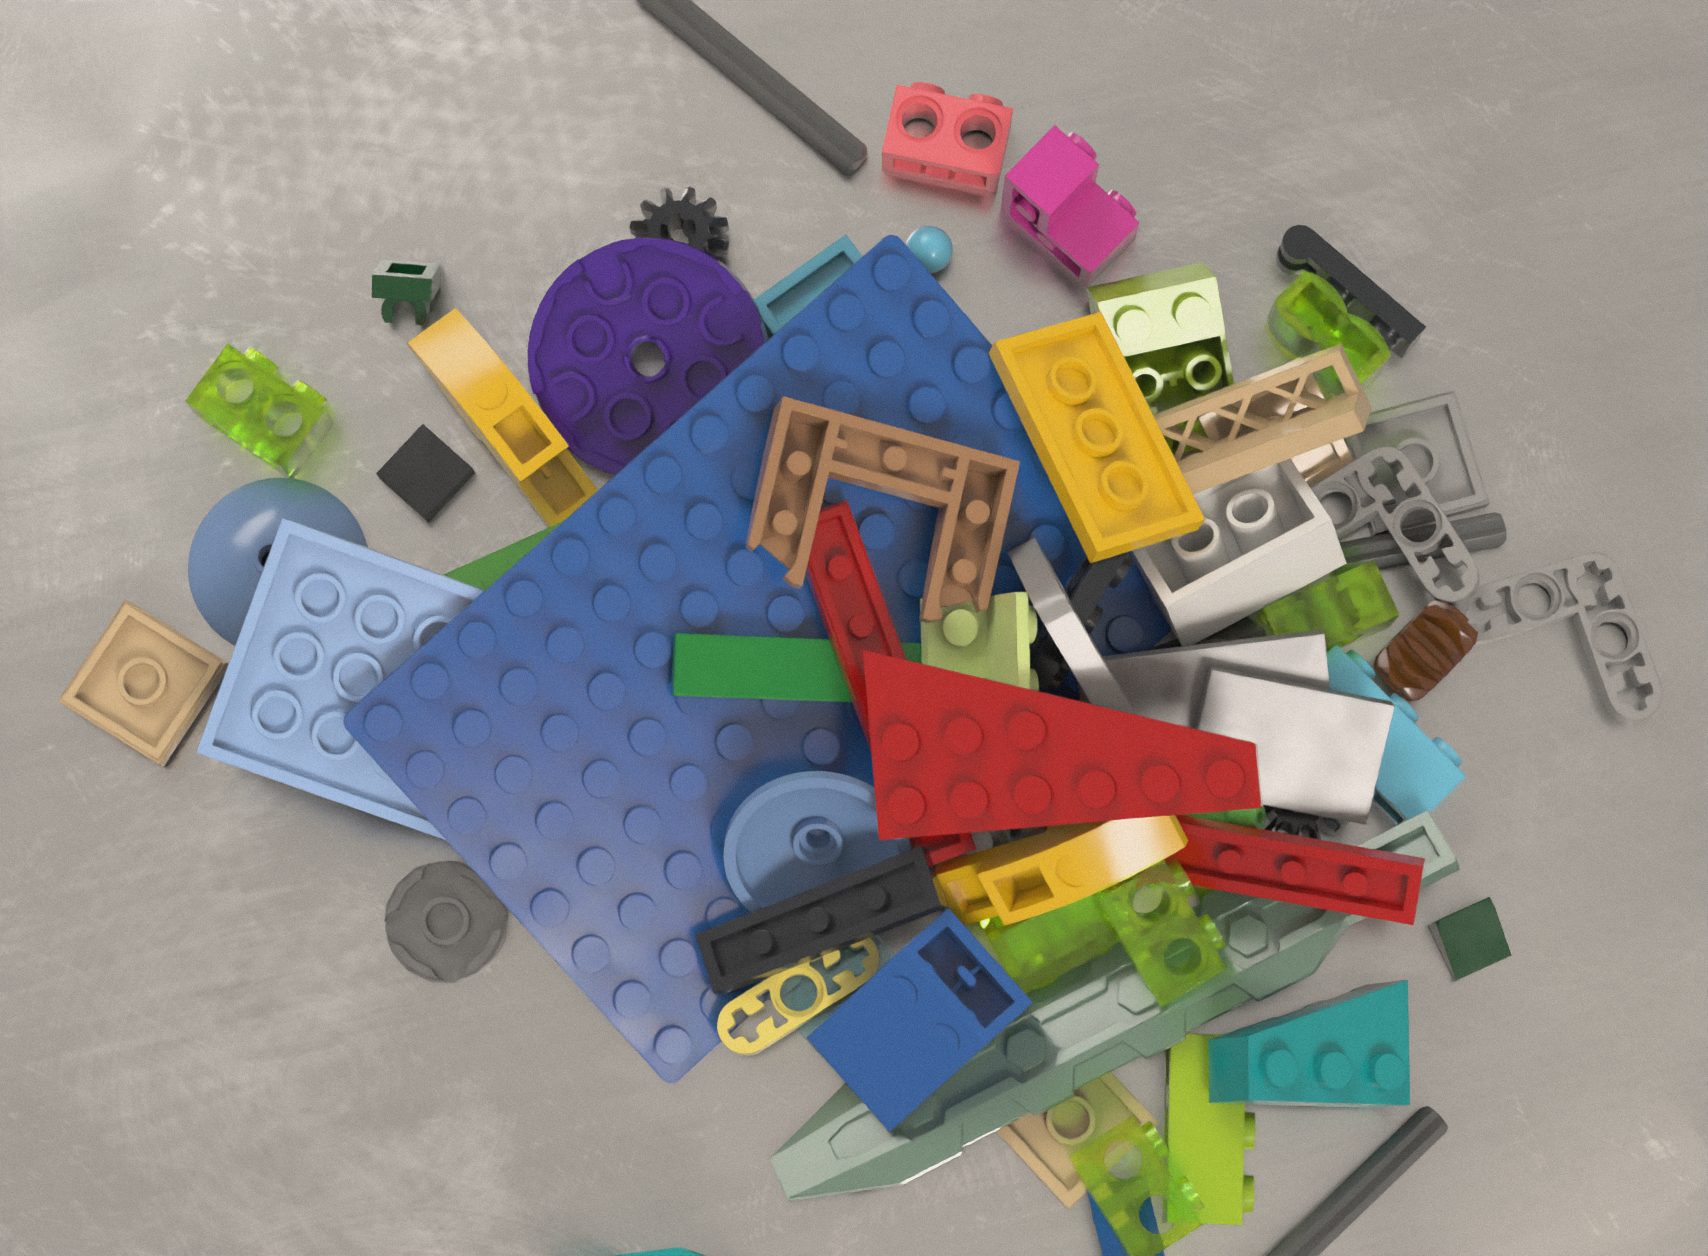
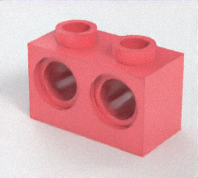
M914 82L910 87L896 85L882 148V170L997 193L1011 130L1013 108L1005 107L1001 100L984 94H972L968 96V99L946 95L941 87L925 82ZM923 118L930 121L934 125L935 130L928 136L914 137L908 134L903 127L912 119ZM981 130L989 134L993 142L984 149H972L961 138L969 131Z

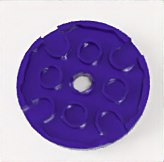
M663 238L625 239L610 243L592 251L581 259H577L556 278L539 304L529 334L527 350L529 381L533 395L536 394L543 413L569 445L567 449L591 466L606 473L616 475L762 346L768 338L764 321L750 292L742 281L717 258L699 248L675 240ZM642 342H655L663 352L665 365L655 376H645L638 372L634 366L633 353Z

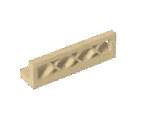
M1340 343L1153 416L1164 436L1180 442L1174 458L1192 494H1196L1363 432L1372 407ZM1333 365L1345 393L1324 399L1302 389L1308 374ZM1299 378L1296 387L1286 384ZM1266 390L1290 399L1285 415L1273 420H1268L1246 410L1252 396ZM1244 399L1240 408L1230 405ZM1297 403L1307 406L1305 408L1294 411V408ZM1210 411L1235 421L1230 435L1217 441L1191 431L1197 416ZM1188 420V423H1187L1185 429L1176 426V424H1179V423H1182V422ZM1241 424L1252 427L1238 432ZM1186 444L1196 448L1183 453Z

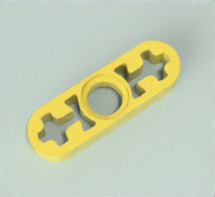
M868 938L850 945V948L854 951L863 947L868 952V956L862 961L865 971L855 977L853 972L845 970L833 977L832 981L840 987V990L832 995L827 994L823 977L810 964L821 958L827 970L841 960L839 950L770 976L730 1001L721 1010L717 1022L718 1034L724 1045L730 1051L739 1055L757 1054L855 993L878 972L879 952L873 940ZM797 975L808 977L817 988V998L814 1004L803 1011H794L787 1008L783 1004L780 995L784 982ZM769 991L776 1011L788 1022L776 1029L771 1016L756 1027L759 1035L756 1041L749 1043L743 1036L733 1040L729 1034V1031L736 1026L733 1015L737 1011L743 1010L750 1017L766 1008L765 1005L757 998Z

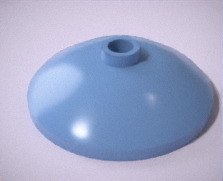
M294 478L258 480L243 485L227 494L210 509L200 523L189 552L188 579L194 602L205 621L230 644L236 645L264 569L262 558L267 551L271 550L282 517L368 547L363 531L353 514L344 503L329 491L310 482Z
M805 771L772 780L755 790L741 803L731 818L726 831L723 859L731 889L743 906L750 912H754L911 850L910 838L879 840L874 787L859 779L840 773ZM823 829L828 832L818 836L811 834L809 830Z

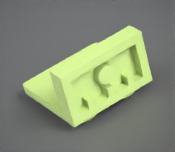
M1011 592L990 596L988 609L976 613L972 601L940 608L941 620L931 623L921 622L922 664L1039 691L1037 673L1034 669H1030L1029 643H1033L1036 638L1037 617L1034 607L1028 606L1027 592ZM920 599V611H921L922 599Z

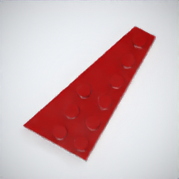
M863 650L879 840L1263 808L1257 743Z

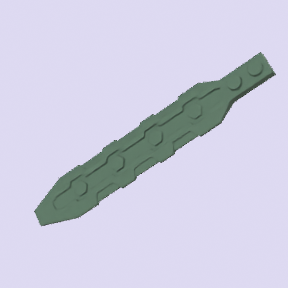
M1428 810L1358 845L1359 847L1425 858L1420 890L1460 870L1455 855ZM1215 890L1203 896L1201 904L1137 937L1129 934L1094 952L1092 960L1025 993L1033 1002L1029 1008L892 1131L889 1132L845 1083L770 1158L771 1164L790 1202L903 1185L963 1154L965 1146L1030 1113L1038 1116L1073 1098L1076 1089L1141 1056L1149 1059L1186 1040V1033L1252 999L1260 1002L1313 975L1348 926L1366 917Z

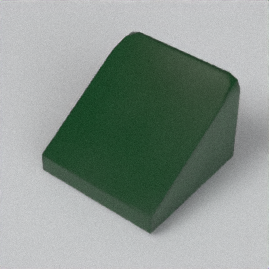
M1490 897L1428 925L1454 981L1512 956L1496 908Z

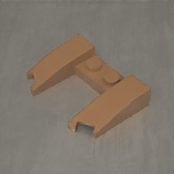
M783 396L774 407L754 497L746 548L752 553L758 545H761L789 569L782 579L791 587L800 589L805 578L827 479H835L939 508L919 621L925 623L939 621L942 619L940 608L971 601L976 613L983 612L988 609L1020 461Z

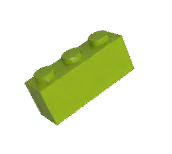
M1186 1033V1040L1165 1050L1162 1223L1238 1226L1243 1225V1213H1253L1254 1176L1244 1175V1150H1254L1256 1132L1255 1113L1245 1112V1104L1209 1103L1208 1040L1223 1034Z

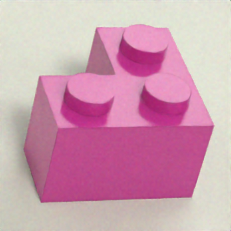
M1054 125L1005 175L1001 212L1086 288L1090 287L1135 240L1140 222L1134 218L1137 215L1136 210L1124 196L1114 190L1106 193L1096 184L1099 164L1095 161L1097 155L1093 148L1078 134L1071 132L1067 136Z

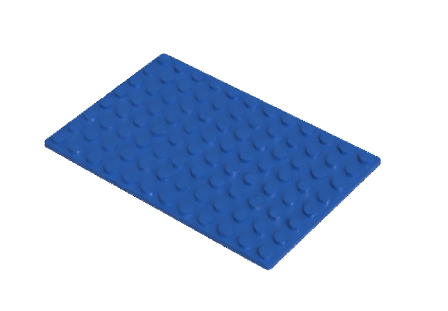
M888 235L881 239L344 716V727L659 1077L667 1083L679 1081L722 1041L718 1034L717 1022L724 1006L765 980H760L724 995L713 993L695 936L698 933L751 913L734 894L724 868V841L728 825L735 811L751 793L761 786L793 773L805 771L840 773L859 779L874 787L872 754L853 703L671 696L673 634L675 633L829 639L806 575L803 586L800 589L791 587L782 579L789 569L761 545H758L752 553L746 548L756 487L772 414L776 404L785 396L1020 461L991 596L1011 592H1026L1008 552L1033 537L1036 538L1064 589L1086 554L988 354L992 344L905 243L895 235ZM828 478L821 509L846 500L848 501L899 641L921 643L920 599H923L939 508ZM1134 560L1119 585L1114 589L1108 586L1097 604L1103 608L1102 616L1089 635L1102 656L1149 651L1172 630L1158 608ZM1028 596V606L1034 607ZM1035 609L1037 617V636L1044 623ZM1071 668L1064 680L1054 691L1049 688L1044 691V693L1080 701L1077 678ZM823 829L809 830L811 834L818 836L828 832ZM765 992L757 999L764 1003L771 997L770 992ZM743 1010L737 1011L733 1015L736 1026L729 1031V1034L749 1017Z

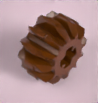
M1439 599L1432 600L1375 657L1374 669L1384 678L1382 681L1395 694L1397 692L1400 693L1408 702L1420 700L1461 662L1464 656L1476 644L1478 632L1468 623L1469 619L1457 607L1453 608L1447 602Z

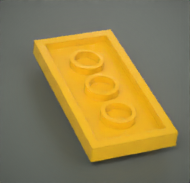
M1102 312L994 342L988 354L1090 563L1199 529L1205 518Z

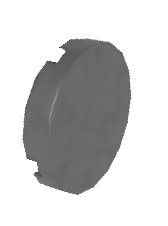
M438 861L414 868L396 884L386 904L385 931L391 952L406 970L430 982L457 983L477 976L496 959L506 939L508 913L505 905L469 865L460 861Z

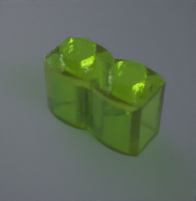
M1304 271L1274 300L1267 316V322L1274 337L1285 349L1298 357L1304 358L1341 343L1363 390L1381 374L1391 357L1389 348L1381 334L1367 321L1358 316L1348 314L1341 296L1333 286L1323 278ZM1333 365L1313 372L1318 381L1333 395L1337 396L1345 393Z

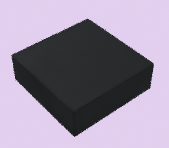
M422 424L376 474L390 489L426 521L430 522L475 474V471L466 461Z

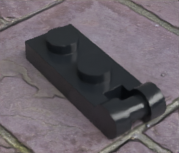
M1295 225L1285 232L1276 253V262L1280 270L1287 275L1303 274L1318 287L1317 294L1319 298L1330 309L1338 314L1347 312L1364 326L1362 333L1374 347L1384 353H1389L1392 350L1402 359L1418 342L1426 326L1313 229L1306 225Z

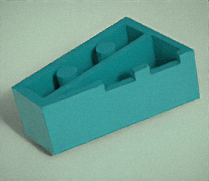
M1408 980L1366 984L1334 998L1306 1005L1297 1011L1279 1017H1272L1209 1039V1103L1353 1108L1410 1105Z

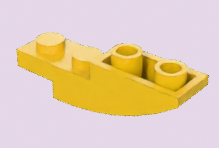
M456 308L407 343L408 347L476 438L484 442L547 528L564 521L598 491L568 451L569 445L493 349Z
M1175 815L1048 826L1045 833L941 862L936 866L935 871L948 908L963 925L999 916L1005 926L1066 906L1126 880L1186 846L1188 839Z

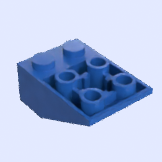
M947 908L816 1028L807 1039L890 1132L1028 1009L1033 1002L954 913Z

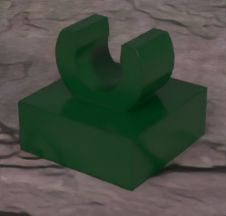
M382 259L372 274V298L385 299L381 307V314L385 323H392L395 319L396 303L407 301L415 308V325L424 324L430 313V302H432L440 288L441 263Z

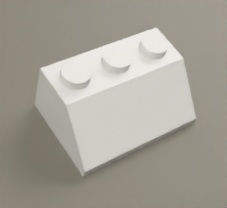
M1291 458L1193 494L1205 518L1197 531L1129 551L1158 608L1182 647L1191 646L1347 564L1331 518Z

